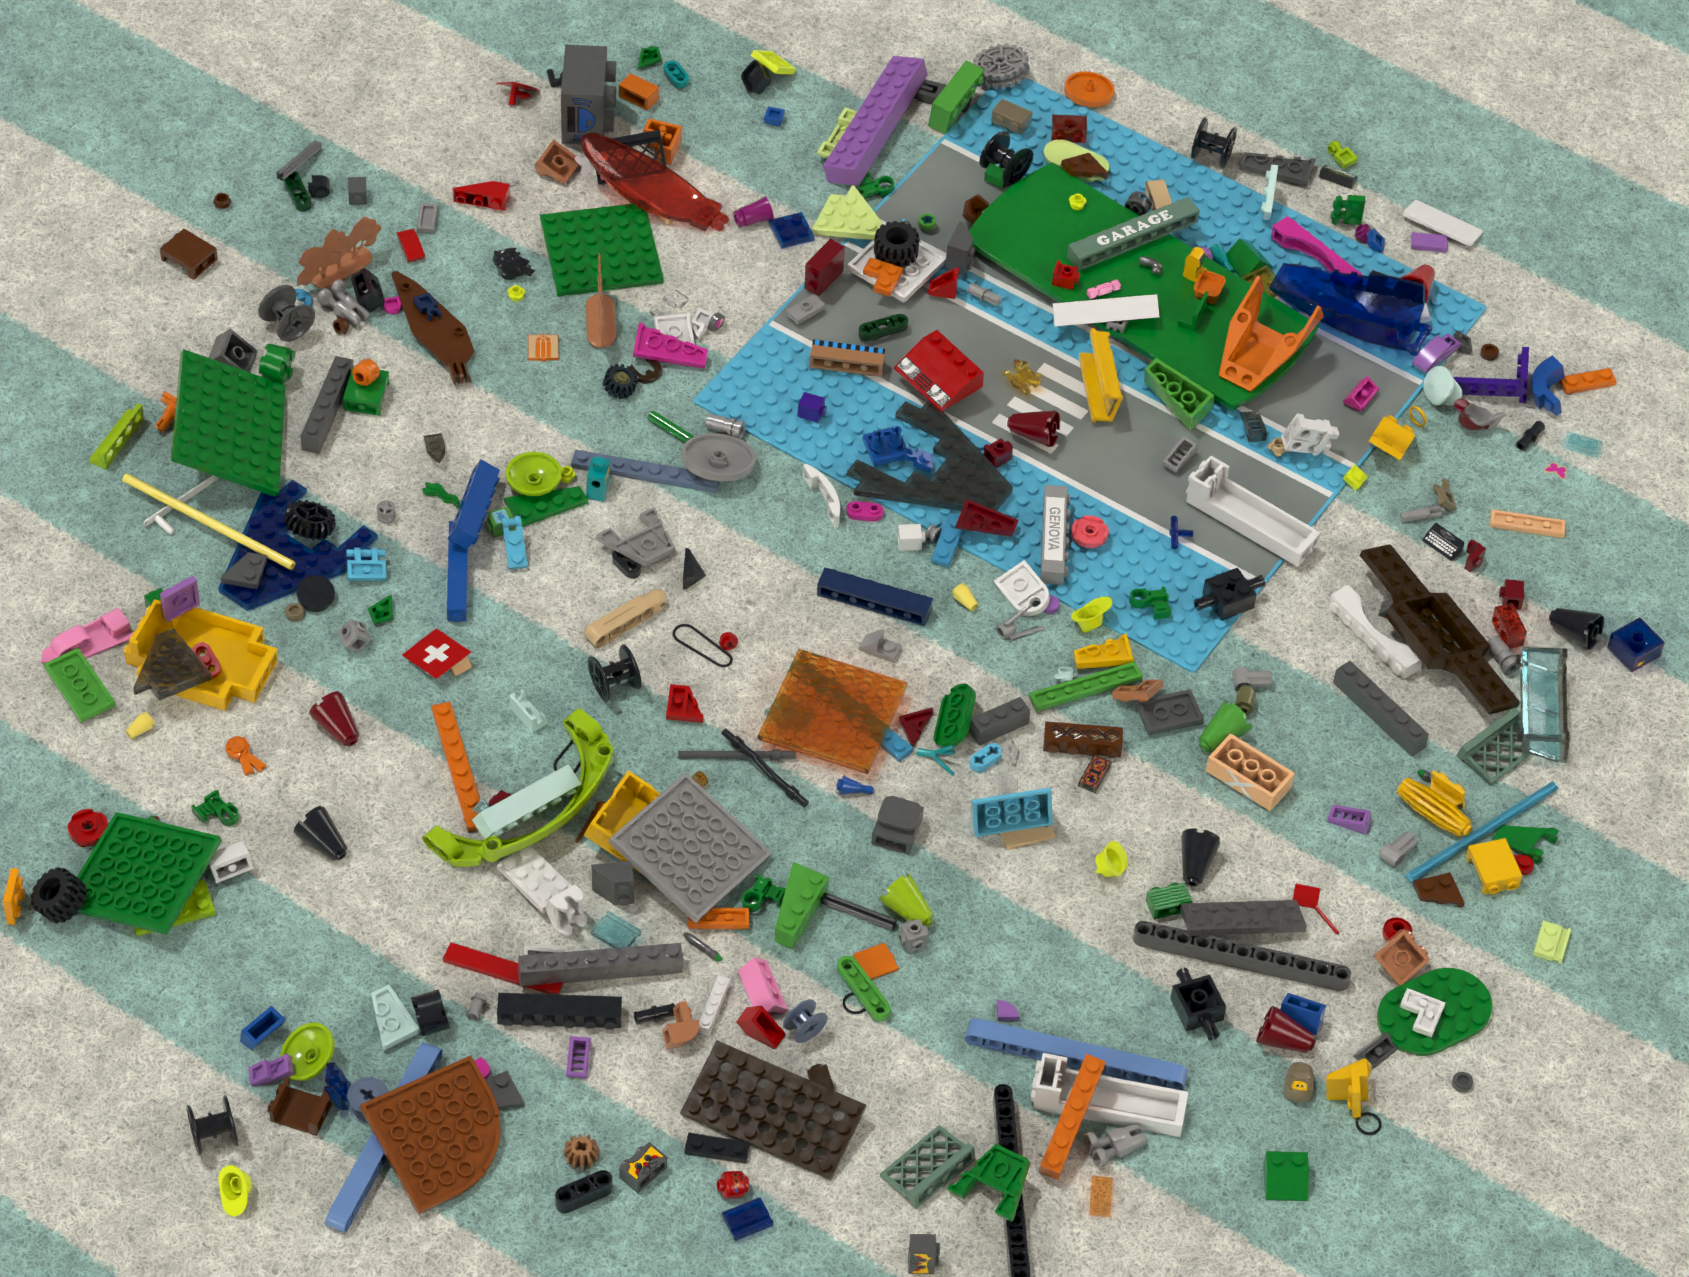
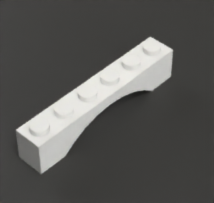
M1349 585L1331 594L1330 610L1336 613L1343 623L1355 632L1357 637L1362 638L1368 647L1374 650L1380 656V659L1392 668L1395 674L1405 679L1421 669L1422 661L1409 645L1389 639L1370 624L1363 613L1361 597Z

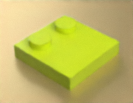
M753 50L751 54L754 59L758 60L775 74L793 75L796 71L795 67L773 51Z

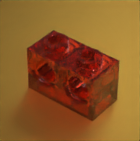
M1513 603L1496 606L1491 621L1500 638L1509 649L1523 646L1527 631Z

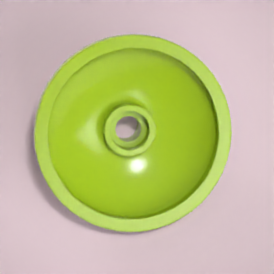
M533 451L514 457L508 463L505 475L508 485L514 491L527 496H540L551 492L559 485L562 470L554 457L543 452Z
M316 1022L307 1023L295 1029L284 1042L280 1057L285 1054L292 1057L294 1074L289 1076V1078L294 1081H307L318 1076L331 1061L335 1048L334 1036L325 1025Z

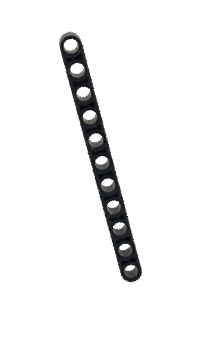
M999 1084L995 1087L993 1095L996 1144L1019 1154L1013 1091L1009 1085ZM1021 1193L1013 1222L1003 1218L1009 1277H1030L1023 1194Z

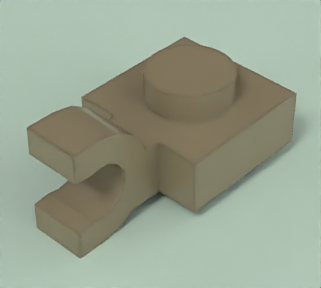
M1444 478L1442 479L1441 487L1434 484L1433 488L1437 492L1439 505L1452 512L1457 508L1454 496L1449 490V481Z

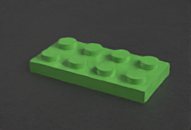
M79 648L43 664L45 671L81 723L116 707L114 699Z

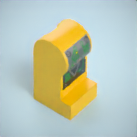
M1194 247L1191 254L1185 260L1183 277L1193 282L1197 281L1201 272L1207 270L1202 267L1203 261L1206 258V253L1202 248Z

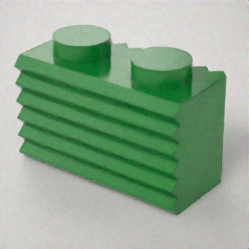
M1177 882L1163 888H1151L1147 891L1145 899L1154 920L1181 914V904L1193 902L1186 883L1178 884Z

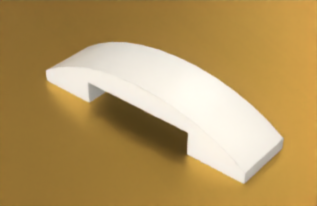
M804 464L803 478L810 489L818 487L828 503L827 516L835 529L838 528L840 522V502L836 490L820 471L808 464Z

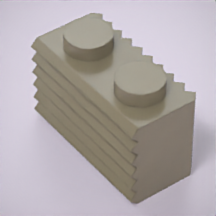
M1001 99L992 110L991 121L998 126L1021 135L1032 122V111Z

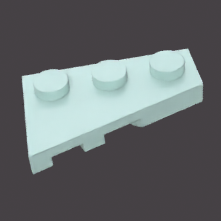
M1271 165L1270 171L1266 172L1265 181H1268V186H1264L1263 197H1266V201L1262 202L1261 206L1264 220H1270L1278 165Z
M390 985L371 993L383 1051L420 1033L419 1027Z

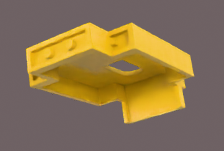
M155 599L151 606L147 607L145 616H142L137 625V630H134L130 636L129 644H126L123 651L126 663L138 667L136 675L140 685L221 710H226L233 696L255 703L278 661L277 648L262 644L265 640L264 627L198 607L167 623L163 618L161 601ZM197 643H207L219 660L222 671L216 678H207L199 666L171 659L166 655V651L172 646H181L192 650ZM211 667L209 671H214L215 667Z

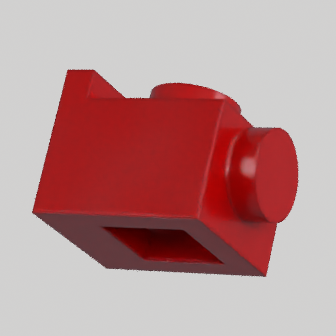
M1057 260L1053 272L1052 285L1073 290L1075 283H1078L1080 273L1077 272L1078 267L1061 264V261Z

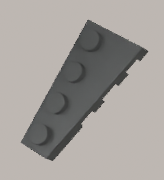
M1244 152L1239 169L1266 176V172L1270 171L1271 165H1278L1276 179L1306 187L1316 158H1310V160H1301V157L1287 159L1281 155L1268 157L1267 154Z
M508 1071L485 1079L493 1093L499 1111L515 1106L517 1108L524 1107V1101Z

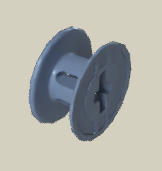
M813 999L802 1001L790 1010L783 1021V1027L786 1030L798 1028L795 1033V1041L797 1043H804L815 1037L828 1021L826 1013L820 1012L813 1015L816 1008V1002Z
M365 1077L355 1081L350 1086L347 1095L349 1101L348 1109L351 1116L357 1121L367 1123L359 1109L360 1104L389 1092L386 1084L374 1077Z

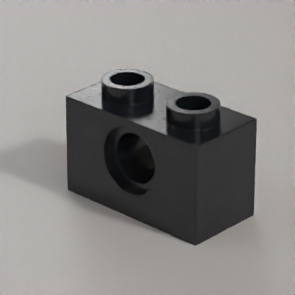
M363 268L351 277L357 302L372 313L385 303L377 276Z

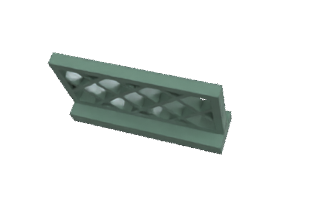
M1513 708L1461 746L1456 755L1461 761L1465 759L1489 785H1492L1545 744L1519 717L1520 712L1516 708ZM1518 724L1522 729V733L1513 732V726ZM1499 736H1509V743L1499 742ZM1513 737L1522 738V745L1513 744ZM1526 739L1533 740L1537 745L1535 747L1526 746ZM1486 746H1496V753L1486 752ZM1499 747L1509 748V755L1499 754ZM1513 749L1522 750V756H1513ZM1472 756H1482V763L1475 762ZM1486 757L1496 758V765L1486 764ZM1499 759L1509 760V766H1499ZM1486 768L1496 770V775L1491 778L1486 773Z
M939 1125L881 1172L880 1178L909 1199L910 1205L917 1209L976 1160L975 1149L970 1143L965 1145ZM938 1134L945 1137V1141L933 1142V1139ZM931 1147V1153L919 1154L921 1148ZM933 1147H945V1153H933ZM948 1147L960 1148L956 1153H948ZM931 1159V1165L919 1166V1160ZM933 1159H945L942 1165H933ZM916 1160V1166H904V1162ZM916 1171L915 1178H904V1172ZM918 1171H931V1174L927 1177H918ZM892 1172H901V1178H891L889 1175ZM916 1183V1186L910 1191L904 1188V1184Z

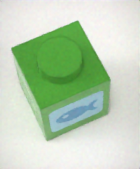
M509 507L494 510L487 514L485 527L488 532L491 531L494 538L503 535L501 518H513ZM509 526V531L515 530V526Z

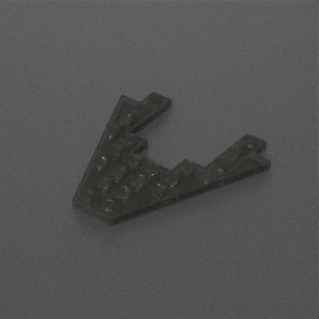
M905 401L896 411L895 418L940 439L933 447V453L946 458V460L931 478L914 471L904 483L858 459L847 470V476L860 482L854 489L855 496L962 511L966 499L998 511L1013 492V486L968 439L961 429L943 411L940 412L929 401L921 409Z

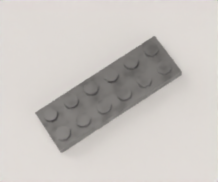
M1297 900L1184 903L1180 906V912L1189 936L1306 932L1307 928Z

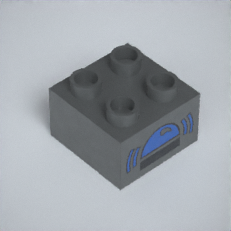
M565 44L561 86L562 144L591 145L590 142L604 140V132H614L615 111H606V107H616L617 88L616 86H607V82H616L617 63L616 61H607V46Z

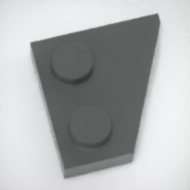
M248 552L221 576V583L257 589L267 563V555Z

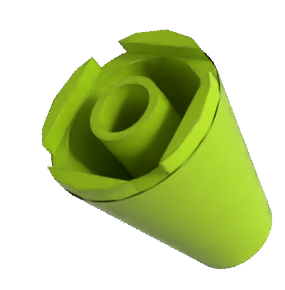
M906 873V878L902 875L886 889L888 892L886 896L883 894L880 896L879 900L907 921L920 919L922 925L929 927L934 921L932 919L934 917L933 912L909 873Z

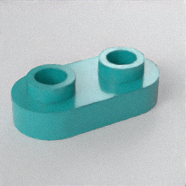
M670 60L664 63L663 73L673 86L677 88L688 86L689 75L677 61Z

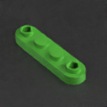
M852 956L841 957L837 963V971L870 1016L876 1021L888 1019L891 1011L890 1004L857 960Z

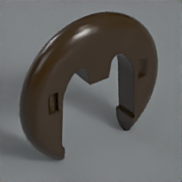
M645 359L654 369V371H645V375L640 374L632 364L630 365L629 370L633 369L635 371L634 374H637L638 382L641 383L654 382L662 373L660 363L655 360Z

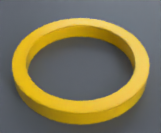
M1412 406L1409 409L1411 421L1418 427L1425 426L1427 420L1424 412L1417 406ZM1413 409L1421 414L1423 424H1419L1414 419Z

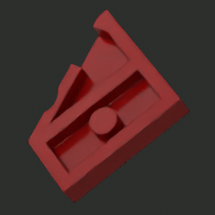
M670 684L666 720L703 723V713L698 708V703L693 697L690 686Z

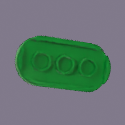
M966 683L958 684L951 688V693L949 695L946 694L941 701L934 731V741L940 748L953 745V747L957 746L963 741L969 731L976 692Z

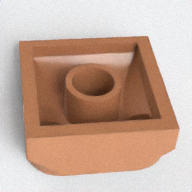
M553 139L536 162L535 169L538 174L542 176L549 175L565 184L579 164L575 161L576 155Z

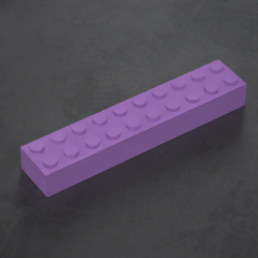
M892 56L824 163L823 168L827 182L860 185L920 89L923 81L928 76L924 59Z

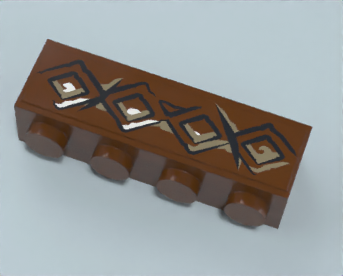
M1045 721L1043 751L1068 753L1071 755L1084 754L1089 756H1107L1110 758L1121 757L1123 727Z

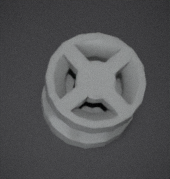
M383 500L377 504V519L384 524L392 523L396 518L395 505L392 501Z

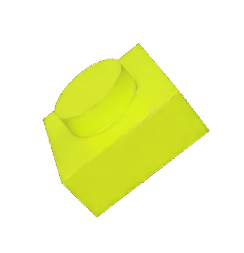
M1354 464L1342 479L1356 491L1368 476Z

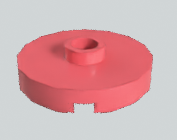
M1086 515L1082 519L1075 520L1071 529V536L1074 542L1085 548L1102 546L1107 541L1109 535L1108 526L1104 524L1101 518Z

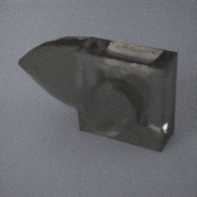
M442 433L423 436L427 454L440 463L445 455Z

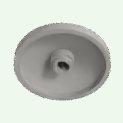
M709 433L689 439L683 445L681 459L684 466L699 477L713 481H734L748 476L754 470L756 454L749 444L739 438L726 434Z

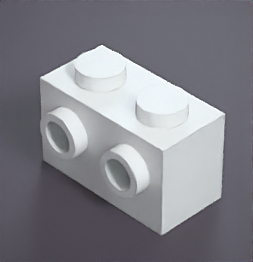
M243 841L217 850L208 865L216 883L254 869L250 854Z

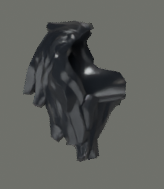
M517 248L494 251L492 261L494 265L501 269L502 277L505 280H513L523 275L532 276V273L535 272L534 269H531V265L528 264L530 261L519 256L521 252H516Z

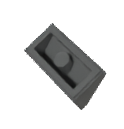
M1386 1032L1372 1040L1354 1054L1353 1057L1357 1060L1367 1059L1371 1063L1372 1069H1374L1397 1051L1398 1048L1393 1044L1392 1038Z

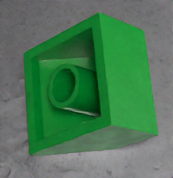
M1266 1151L1263 1162L1265 1200L1308 1201V1152Z

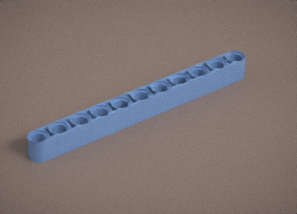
M977 1018L969 1021L965 1041L970 1045L1036 1060H1042L1043 1053L1067 1057L1066 1066L1076 1069L1081 1068L1086 1054L1106 1061L1102 1075L1181 1091L1185 1088L1188 1075L1187 1067L1181 1064Z
M422 1042L397 1088L434 1072L442 1058L443 1049ZM373 1132L330 1208L325 1220V1226L346 1233L382 1169L387 1157Z

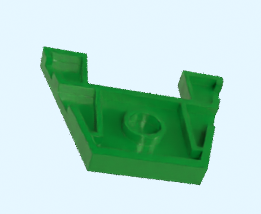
M995 1144L976 1161V1166L969 1172L965 1171L961 1175L962 1178L955 1185L952 1183L947 1189L950 1193L965 1199L976 1182L988 1186L1005 1195L994 1212L998 1216L1013 1222L1031 1162L1027 1158Z

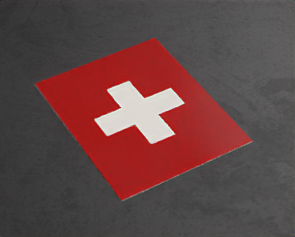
M436 628L403 653L402 656L438 679L472 652Z

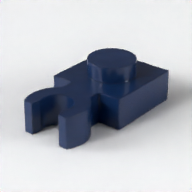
M430 293L413 297L414 305L421 314L427 313L429 321H432L433 315L440 319L441 311L438 309V303Z

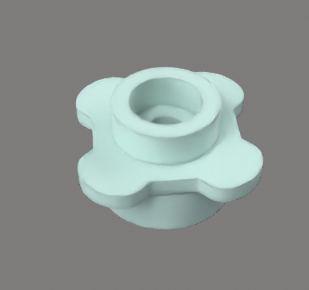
M1060 667L1058 668V674H1055L1054 678L1059 679L1061 682L1071 681L1077 674L1073 673V668Z

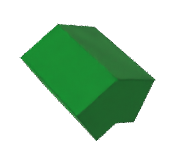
M990 163L985 171L984 180L1003 189L1006 186L1002 180L1004 169Z

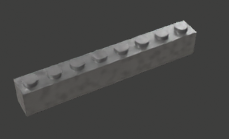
M681 943L518 956V976L520 986H531L560 982L568 983L682 973L684 959Z

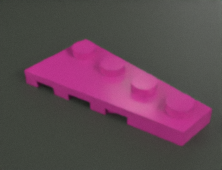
M639 322L633 357L705 369L708 349L688 341H680L673 335H665L660 333V330L645 327V324Z

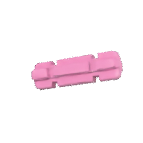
M1116 279L1110 281L1111 283L1107 282L1095 286L1096 288L1087 289V296L1089 299H1093L1097 295L1102 296L1111 293L1112 290L1117 291L1120 289L1121 284Z

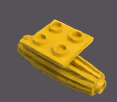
M1433 770L1431 772L1430 787L1409 777L1405 778L1399 785L1397 794L1413 810L1439 828L1458 837L1466 836L1471 832L1473 828L1471 826L1472 821L1456 807L1465 808V790L1461 785L1449 781L1445 774Z

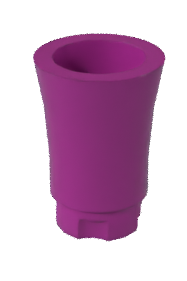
M766 196L739 208V210L733 211L735 223L739 228L774 219L770 202Z

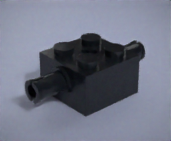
M1238 567L1205 579L1202 593L1204 597L1195 599L1194 606L1197 608V611L1211 606L1221 621L1254 609L1257 595L1254 590L1264 587L1266 585L1265 579L1262 578V575L1247 580Z
M1188 968L1179 969L1176 972V976L1181 983L1172 986L1170 999L1185 1030L1189 1031L1203 1027L1208 1040L1217 1039L1220 1036V1032L1215 1023L1224 1020L1226 1005L1211 975L1192 979Z

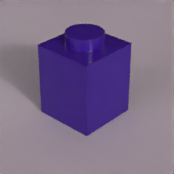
M804 392L798 403L797 417L818 423L821 416L824 417L826 414L825 398Z

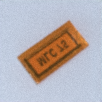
M1092 1175L1089 1215L1110 1217L1112 1177Z

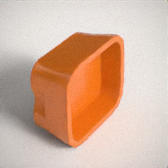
M1210 271L1201 272L1194 285L1195 298L1201 300L1205 291L1209 292L1207 303L1215 304L1225 285V277Z

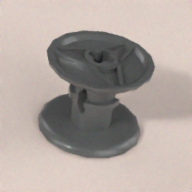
M287 284L278 286L267 293L258 308V314L262 320L267 322L279 321L277 336L285 342L293 341L303 336L313 325L315 319V310L311 306L294 305L297 298L296 290L293 286Z

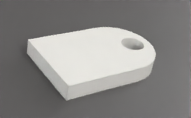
M1025 560L994 580L996 587L1017 612L1034 601L1041 602L1036 607L1032 606L1022 615H1037L1044 611L1049 604L1050 595L1046 585Z

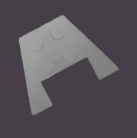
M654 507L640 514V519L648 528L625 539H621L611 528L598 533L596 536V540L644 567L675 552V546L668 532L664 530L663 522L658 518Z

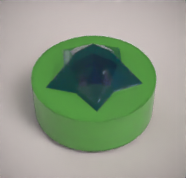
M929 213L919 216L918 225L923 230H932L936 226V218Z

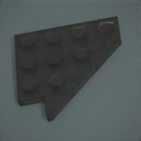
M173 628L156 635L133 687L134 695L150 689L160 701L209 681L212 677L209 670Z

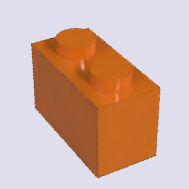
M630 73L619 84V98L648 111L659 99V87Z

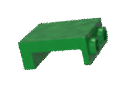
M380 370L379 377L368 386L358 384L354 380L351 371L343 397L344 411L380 416L386 386H389L390 383L389 371Z

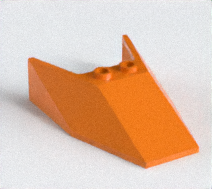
M1259 276L1256 277L1230 321L1219 377L1249 392H1252L1286 362L1324 317L1321 307L1317 305L1307 324L1298 334L1286 333L1282 335L1260 324L1257 319L1264 286Z

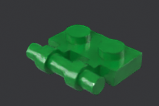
M1348 195L1347 200H1343L1342 196H1336L1332 205L1331 223L1336 225L1340 219H1343V224L1361 225L1366 202L1365 196Z

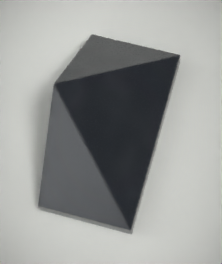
M685 548L683 589L689 588L706 576L689 548Z

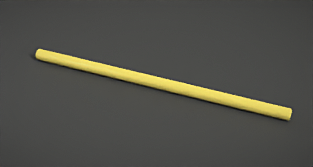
M128 473L123 476L122 481L255 552L267 555V558L289 570L294 568L295 561Z

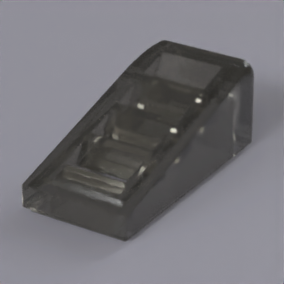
M1259 411L1241 412L1240 415L1247 441H1266L1267 430Z

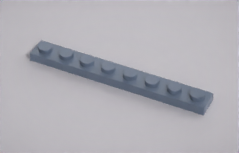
M575 449L571 461L572 468L589 470L591 458L599 456L610 460L611 475L717 493L720 481L699 477L684 468Z

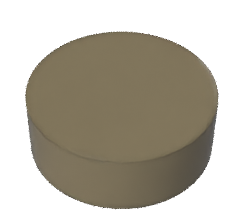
M291 603L285 608V616L289 621H300L305 615L304 607L301 604Z

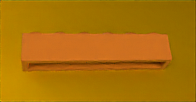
M1086 1054L1040 1164L1039 1173L1059 1180L1104 1071L1106 1061Z

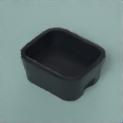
M753 60L741 74V79L750 93L761 94L772 81L766 67L758 60Z

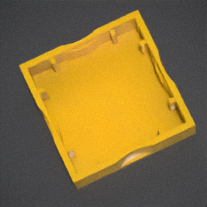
M628 770L609 800L592 820L584 836L622 862H627L628 860L608 841L616 832L656 799L660 793ZM632 865V868L642 874L636 867Z

